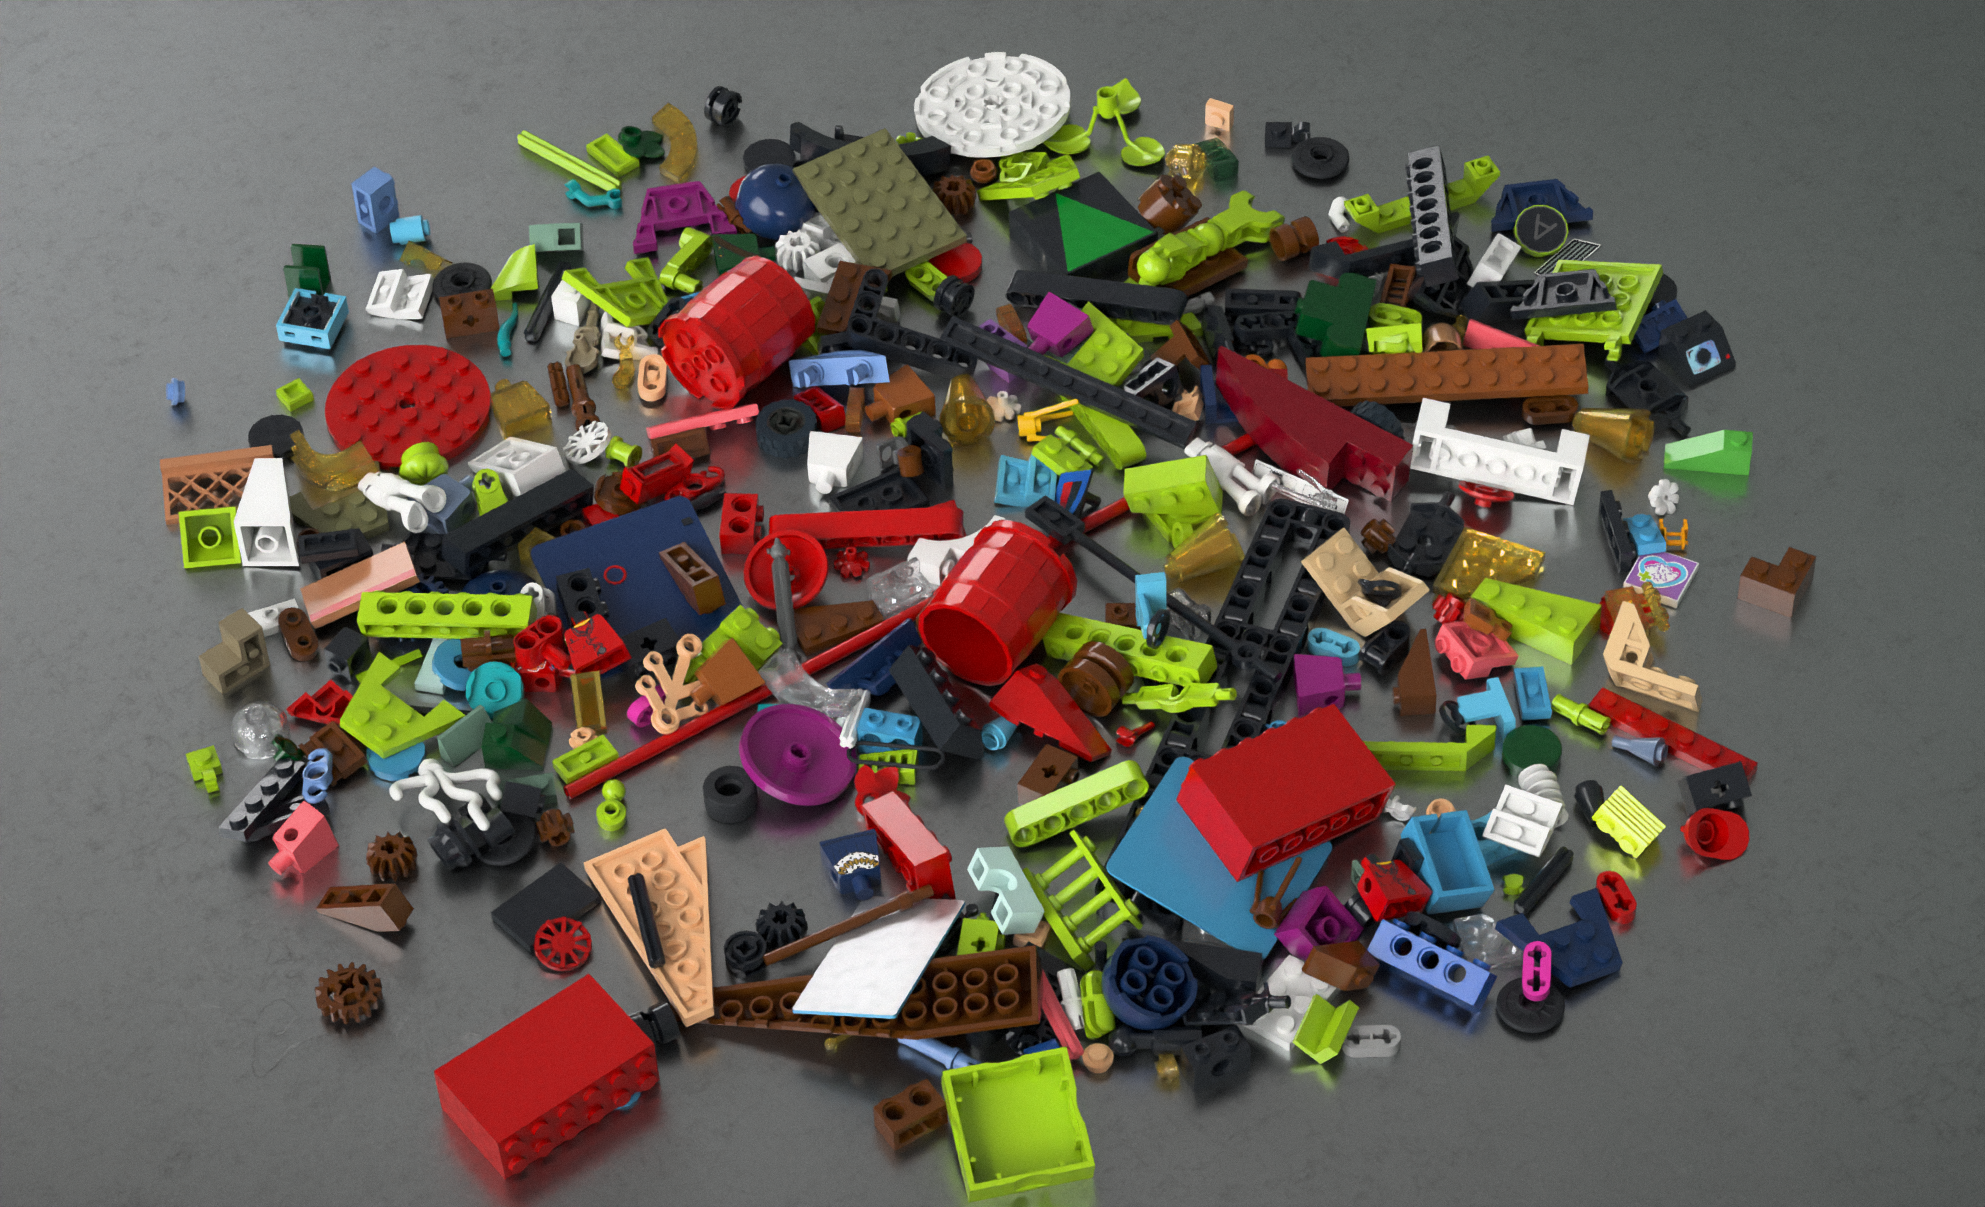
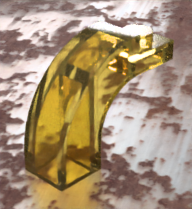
M299 429L290 434L295 444L291 447L295 455L291 459L300 475L317 488L332 491L358 487L359 482L368 472H379L361 441L338 453L321 454L310 447Z

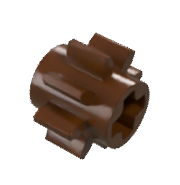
M1384 518L1380 522L1372 519L1361 530L1360 534L1364 537L1361 543L1372 554L1376 550L1381 554L1385 553L1388 550V544L1393 545L1396 540L1392 535L1396 530Z
M560 809L547 810L542 814L541 821L536 822L541 842L549 840V843L553 846L567 843L571 834L575 833L574 822L570 813L568 812L563 815Z

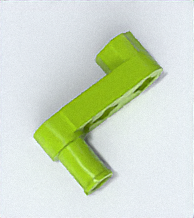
M687 227L682 232L679 240V247L681 249L662 269L659 282L673 290L679 289L688 294H693L703 290V282L690 277V275L712 252L713 238L704 232Z

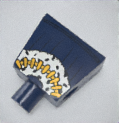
M875 829L819 842L822 865L838 892L841 894L855 892L858 900L871 898L874 894L872 887H877L881 884L880 861Z

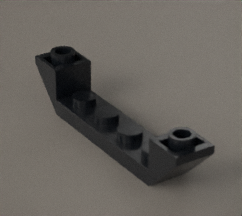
M1458 212L1451 213L1453 234L1455 236L1460 217ZM1413 239L1345 255L1337 241L1312 247L1309 268L1311 271L1339 279L1344 273H1355L1370 277L1388 272L1390 263L1414 266L1415 262H1417L1414 254L1415 246Z

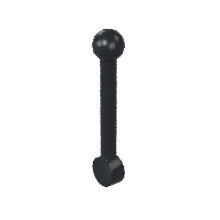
M976 904L967 905L965 915L945 937L939 950L945 951L948 949L949 942L962 928L963 918L969 919L978 914V906Z

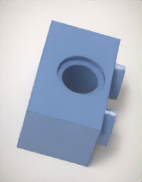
M374 166L351 183L358 223L377 234L388 226L390 222L399 218L398 200L394 187L395 182L389 173H384Z

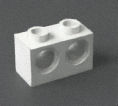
M1498 233L1467 284L1474 287L1477 282L1501 281L1521 246Z

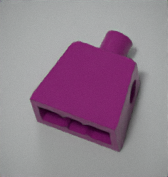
M1048 292L1028 323L1027 329L1031 339L1034 341L1028 349L1042 355L1050 351L1057 357H1064L1094 331L1089 315L1053 293Z
M1294 654L1293 677L1298 716L1308 715L1317 707L1324 708L1331 704H1335L1340 709L1345 705V691L1361 690L1360 673L1343 674L1342 660L1339 657Z

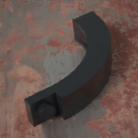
M800 122L790 125L789 148L800 153V160L812 161L850 144V142L823 135ZM934 136L910 143L898 144L921 176H928L949 169L951 145Z

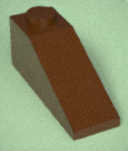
M685 542L659 552L662 562L685 599L699 615L712 613L717 608L726 604L718 574Z
M1420 629L1399 671L1397 687H1392L1393 704L1399 705L1400 716L1436 713L1437 694L1426 629Z
M395 883L330 887L316 907L317 912L377 932L400 931L407 923V919L414 909Z

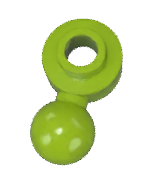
M616 779L609 780L603 785L602 795L606 801L602 802L596 810L598 825L606 831L619 830L627 821L626 808L620 802L625 797L626 788L621 781ZM609 811H616L613 814H607Z

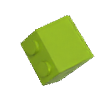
M239 506L178 512L184 568L242 563L234 526V519Z

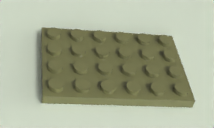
M886 128L793 169L794 175L803 186L809 199L857 264L892 270L894 276L967 242V235Z

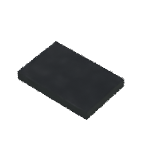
M900 467L829 497V504L835 512L930 507L929 499L913 478L901 476Z
M560 862L493 910L491 916L497 924L531 953L534 951L535 935L548 919L551 920L564 916L577 920L601 901L600 896ZM561 924L554 925L557 931L560 932ZM549 928L543 932L551 936H554V934ZM540 938L539 945L544 944L548 940Z

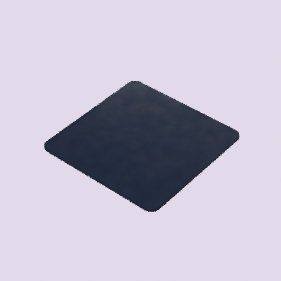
M677 496L534 546L531 550L532 561L545 588L553 591L556 596V611L565 630H568L569 627L557 594L556 576L590 568L592 577L599 580L601 587L599 598L600 601H606L609 611V618H605V620L619 637L667 618L679 640L685 634H694L703 642L720 626L721 622L739 605L742 606L690 500L683 496ZM690 517L693 524L684 526L681 520ZM685 542L718 574L726 604L717 608L712 613L699 615L685 599L662 562L659 552ZM612 565H619L626 570L627 577L621 584L612 585L604 579V571ZM612 568L607 572V578L612 582H618L624 576L623 571L619 568ZM618 665L592 680H603L624 671L621 665Z

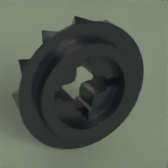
M1042 1015L1040 1016V1024L1007 1028L1006 1031L1008 1046L1020 1055H1024V1049L1055 1039V1033L1049 1021L1044 1019ZM1025 1028L1031 1032L1036 1030V1037L1031 1034L1025 1036Z

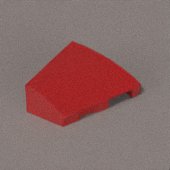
M330 680L312 696L305 692L286 711L291 716L323 724H329L331 721H334L340 727V719L353 695L347 690L343 691L335 682Z

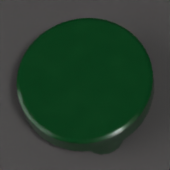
M1524 725L1513 729L1506 735L1502 745V757L1505 764L1510 768V773L1517 778L1525 768L1534 764L1546 765L1549 771L1556 773L1562 757V744L1558 736L1551 730L1537 725Z

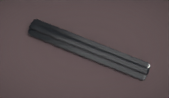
M560 261L557 264L524 330V338L527 341L536 342L539 339L553 311L551 296L562 281L564 271L572 269L570 262Z
M641 873L630 875L628 877L629 888L649 966L654 969L663 967L666 963L644 876Z

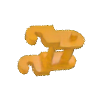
M1659 519L1658 528L1666 541V549L1667 546H1681V549L1684 550L1685 545H1688V541H1685L1688 535L1687 519H1683L1681 532H1667L1663 519ZM1667 536H1680V540H1667Z

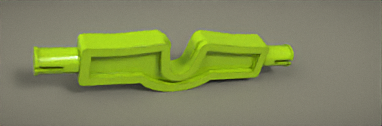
M1188 683L1179 694V690L1175 685L1164 684L1143 686L1139 692H1126L1121 699L1124 705L1136 704L1140 710L1163 709L1169 713H1178L1193 707L1217 706L1220 700H1235L1237 691L1233 687L1221 688L1218 683Z

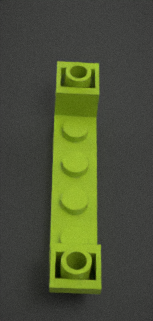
M1488 155L1465 162L1463 179L1448 183L1451 210L1475 203L1500 176V170ZM1369 194L1344 201L1345 208L1355 222L1378 234L1411 224L1412 217L1408 196L1379 206L1374 203Z
M1466 725L1465 743L1363 742L1385 770L1467 771L1495 749L1496 725Z

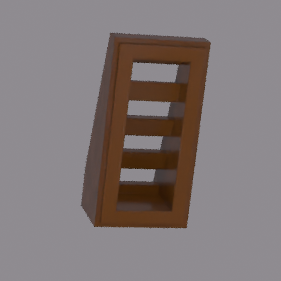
M1390 263L1379 303L1400 304V307L1408 308L1411 298L1407 296V293L1417 274L1416 267ZM1397 280H1403V281H1407V282H1406V283H1401V282H1396V281H1397ZM1394 287H1395V288H1403V289H1405V290H1404V291H1400V290H1393V289H1394ZM1391 295L1403 296L1402 299L1390 298Z

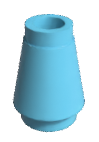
M1002 716L996 718L982 727V744L989 750L1004 748L1016 730L1017 725L1009 722Z

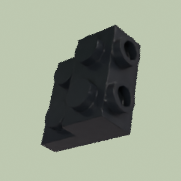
M923 411L906 422L908 446L915 445L921 448L922 465L925 469L923 473L946 491L954 485L953 449L951 444L942 438L943 428L940 422L935 418H931Z

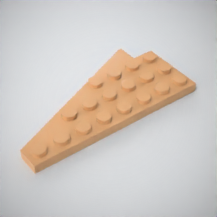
M665 828L584 862L586 873L685 1026H691L714 1016L707 845L704 836L678 847ZM637 873H641L644 876L665 956V965L655 969L649 966L628 883V877Z

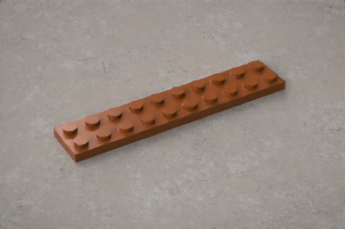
M1584 344L1306 358L1307 390L1337 406H1355L1359 402L1363 403L1364 401H1374L1378 404L1422 402L1423 398L1436 401L1588 394Z

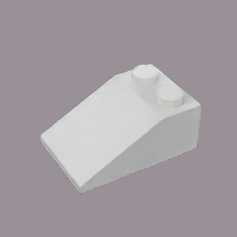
M511 436L468 462L469 468L475 473L487 468L495 471L499 477L503 492L509 500L566 472L557 447Z

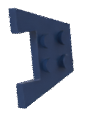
M1597 888L1571 897L1569 903L1581 917L1582 921L1539 935L1526 916L1520 913L1497 921L1495 930L1523 952L1525 947L1531 942L1541 941L1547 944L1551 949L1552 956L1551 973L1569 988L1620 971L1623 962ZM1536 951L1532 957L1540 964L1541 952Z

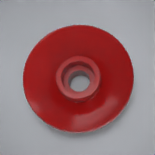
M1464 480L1459 481L1458 487L1466 494L1476 498V505L1482 507H1491L1492 502H1506L1514 499L1512 491Z

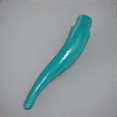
M517 303L512 304L513 311L510 317L501 325L497 334L498 348L503 357L511 355L510 333L518 318Z

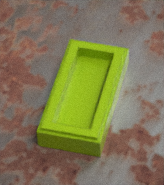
M607 133L586 145L587 152L617 178L639 167V159L627 154L623 150V146Z

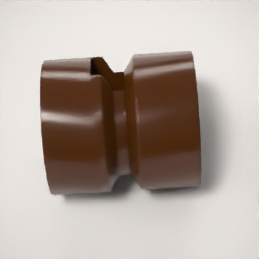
M1307 216L1291 221L1290 225L1282 224L1274 227L1269 232L1272 249L1281 261L1296 257L1299 252L1302 254L1311 251L1312 247L1319 245L1317 229L1312 220Z

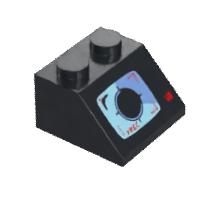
M1706 310L1660 331L1658 354L1689 387L1736 367V361L1723 327Z

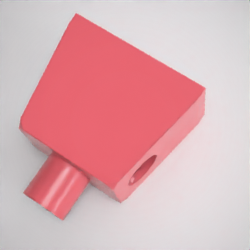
M304 800L274 834L273 840L279 852L268 863L279 875L290 866H293L300 873H306L334 851L339 844L325 816Z

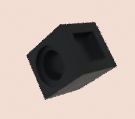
M344 627L324 648L327 668L333 673L341 674L349 679L372 657L368 637L347 627Z
M506 781L500 811L535 818L536 812L543 813L546 795L540 794L541 788Z

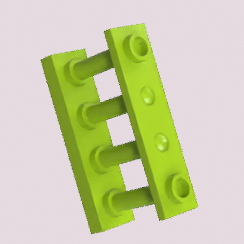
M1073 830L1069 834L1077 844L1076 848L1042 874L1037 873L1035 875L1027 867L1022 871L1045 911L1043 915L1071 958L1087 971L1095 964L1089 953L1097 942L1106 937L1127 919L1137 929H1141L1143 924L1137 917L1141 913L1138 907L1130 898L1126 901L1094 853L1098 850L1089 836L1081 837ZM1085 856L1092 867L1058 894L1050 895L1047 891L1050 887L1049 883ZM1099 877L1106 888L1070 917L1068 915L1064 917L1061 912L1064 908L1063 905ZM1111 899H1114L1120 910L1083 938L1081 936L1078 938L1075 933L1078 930L1077 926Z

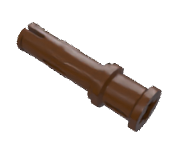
M578 364L568 366L566 374L573 398L571 411L577 419L575 426L577 431H579L580 426H586L585 420H588V424H591L592 421L600 422V420L595 415L596 404L589 398L581 366Z

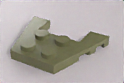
M373 461L354 469L358 482L368 472H380L379 462ZM363 491L353 492L315 510H312L301 492L289 496L292 516L295 522L301 526L305 525L308 528L317 529L320 533L360 528L366 540L390 530L387 510L372 503L363 494Z

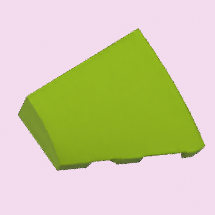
M1022 151L1000 156V182L1009 184L1045 169L1046 162L1050 161L1047 153Z
M535 244L520 248L510 256L490 288H493L495 301L511 300L513 291L538 289Z

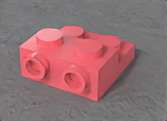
M1464 621L1442 624L1434 641L1437 652L1440 654L1444 653L1451 661L1452 670L1455 673H1460L1465 680L1488 677L1492 668L1515 665L1519 657L1507 641L1498 639L1492 632L1487 635L1480 630L1476 631L1470 628Z

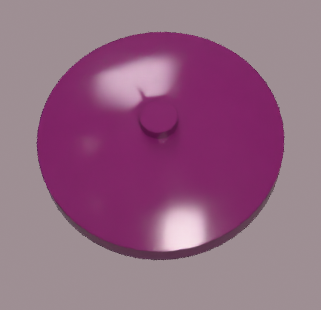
M779 704L764 708L751 717L740 738L739 755L741 763L751 780L769 795L791 804L805 806L820 805L836 799L848 788L856 770V763L848 760L846 755L849 747L843 748L840 745L841 740L839 737L843 728L827 715L806 706ZM854 748V749L851 751V756H852L854 759H857V758H856L855 748Z

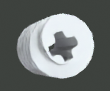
M1534 764L1525 768L1518 776L1521 790L1562 804L1563 810L1555 828L1560 827L1568 820L1569 815L1565 809L1566 805L1562 800L1563 795L1560 792L1557 776L1543 764Z

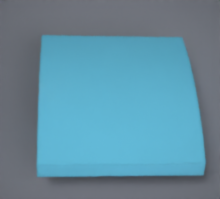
M1032 454L1028 461L1001 455L998 461L994 503L1029 507L1045 495L1055 501L1057 474Z

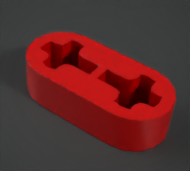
M1614 871L1600 873L1596 880V888L1608 916L1612 921L1619 924L1632 922L1636 915L1637 903L1624 879Z

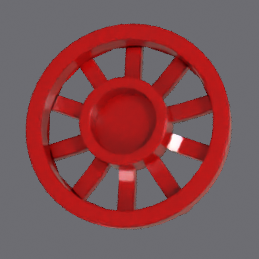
M564 916L551 920L548 919L538 929L534 940V950L541 963L552 970L562 972L572 971L582 966L589 958L592 948L591 935L582 925V922ZM561 924V932H558L554 925ZM566 925L573 926L569 933L566 932ZM549 928L554 934V936H551L543 932ZM577 930H579L583 934L580 936L573 937L574 933ZM540 938L551 941V943L539 945ZM586 940L587 947L578 945L576 942ZM551 949V953L546 958L542 954V950ZM574 949L585 952L583 957L579 959L574 953ZM555 956L561 958L560 964H556L551 960ZM571 956L575 962L565 965V958Z

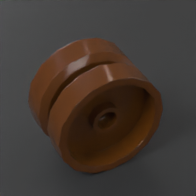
M1090 641L1084 643L1072 660H1069L1058 675V680L1082 712L1090 716L1102 717L1108 715L1120 698L1130 689L1134 683V674L1129 663L1115 649L1101 642Z

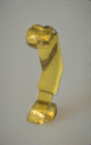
M622 332L614 339L615 347L620 350V365L612 378V384L617 389L628 387L635 373L633 355L630 352L634 336L631 334L626 341L627 344L623 345L620 342Z

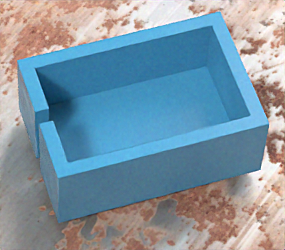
M1467 810L1442 813L1439 818L1437 814L1411 817L1400 835L1402 839L1409 838L1424 857L1417 876L1432 891L1425 906L1427 914L1483 907L1495 889Z

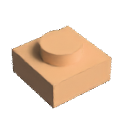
M1210 98L1205 108V124L1230 131L1234 125V105Z

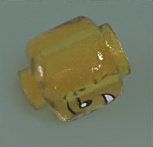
M1179 143L1175 144L1170 152L1167 153L1165 162L1173 176L1179 175L1182 178L1192 179L1197 178L1205 170L1207 157L1200 146Z

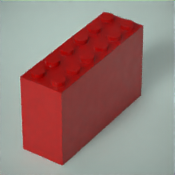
M1331 704L1324 708L1317 707L1304 717H1294L1281 727H1271L1264 731L1262 735L1253 739L1251 737L1245 738L1237 746L1230 749L1222 748L1214 756L1207 759L1199 758L1195 760L1188 768V774L1181 784L1176 800L1234 879L1239 882L1258 873L1260 870L1268 869L1379 819L1396 784L1335 704Z
M590 974L585 975L434 1070L441 1108L505 1180L514 1174L522 1172L526 1166L538 1158L547 1156L554 1148L566 1140L573 1139L580 1131L591 1124L598 1123L614 1109L626 1105L634 1093L649 1090L656 1082L660 1081L654 1043Z

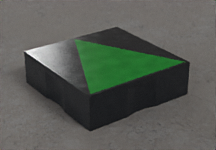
M1099 171L1072 183L1073 185L1068 188L1056 190L1044 198L1034 200L1009 212L1010 236L1030 258L1042 266L1046 273L1104 280L1113 274L1127 271L1131 254L1158 240V232Z

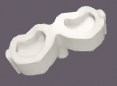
M1397 795L1392 801L1388 799L1382 813L1389 812L1398 821L1410 819L1417 810L1416 807L1413 808L1410 805L1399 803L1400 797Z

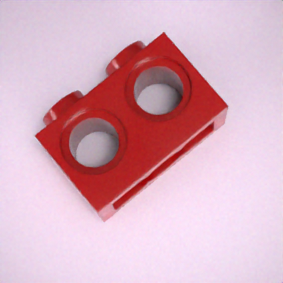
M724 493L719 532L721 554L748 555L756 543L762 539V527L758 525L759 522H764V505H759L758 494Z

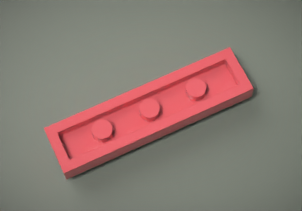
M749 403L731 409H723L646 427L647 436L649 439L707 426L710 427V431L725 428L726 422L736 420L737 424L753 421L752 416L758 415L759 410L757 403Z

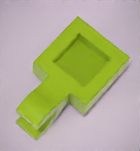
M214 745L186 753L187 763L194 782L203 779L208 793L218 791L219 786L216 775L223 773Z

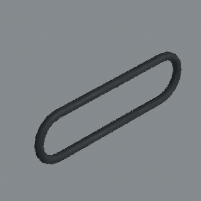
M858 741L853 748H848L846 754L848 760L856 764L919 770L937 769L943 765L946 759L944 751L936 747L872 741ZM860 745L934 751L941 755V760L932 766L859 760L851 756V751Z

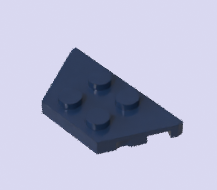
M1558 179L1508 184L1503 188L1501 199L1496 207L1495 216L1491 220L1490 230L1491 232L1514 229L1517 217L1524 209L1533 205H1546L1555 208L1563 215L1567 223L1593 220V209L1590 207L1585 209L1578 202L1579 197L1572 191L1567 190L1565 185Z

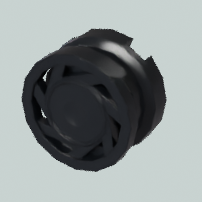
M723 86L715 87L707 97L704 116L710 121H717L719 125L724 127L732 125L741 110L738 108V103H742L741 95L735 91H729L728 88Z
M955 275L948 276L941 282L935 292L934 306L940 311L947 312L950 317L959 318L970 308L974 299L975 289L973 285L963 283L962 279Z
M746 930L736 932L726 940L724 945L726 969L731 975L746 980L755 978L766 970L767 965L764 962L763 955L767 953V947L764 938L756 932Z

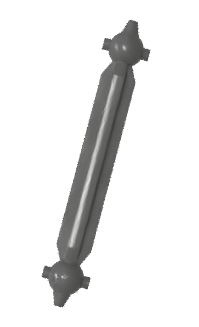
M775 538L774 545L771 549H767V554H770L774 559L772 563L776 614L780 641L783 643L781 647L784 650L778 654V659H782L783 663L790 670L794 668L798 660L802 659V655L798 654L794 649L797 644L789 564L785 560L786 555H790V549H787L779 538Z

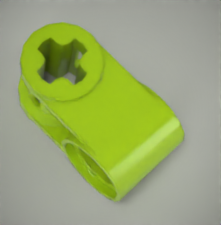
M487 468L476 473L472 483V491L477 502L479 515L481 516L503 505L508 500L495 471ZM482 479H485L487 483L491 482L489 489H486L485 485L480 486Z

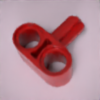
M543 616L514 637L516 661L519 667L523 669L536 668L548 660L558 670L566 671L572 663L570 656L562 650L565 645L562 621L557 616Z

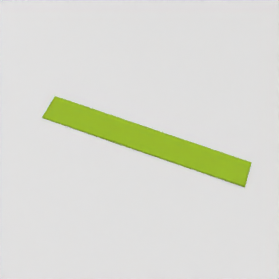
M416 649L391 661L401 666L421 658L423 655L419 649ZM368 670L355 675L359 683L362 682Z

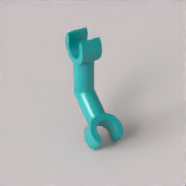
M574 179L564 184L570 189L565 192L566 196L570 199L576 198L587 207L608 205L613 209L622 207L619 189H611L605 195L590 196L582 190L580 184Z

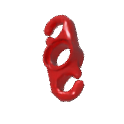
M709 466L708 472L717 473V477H707V471L688 474L682 481L667 490L664 500L683 496L692 501L697 496L710 492L720 486L725 478V472L718 466ZM692 484H700L702 486L698 490L688 489V486Z

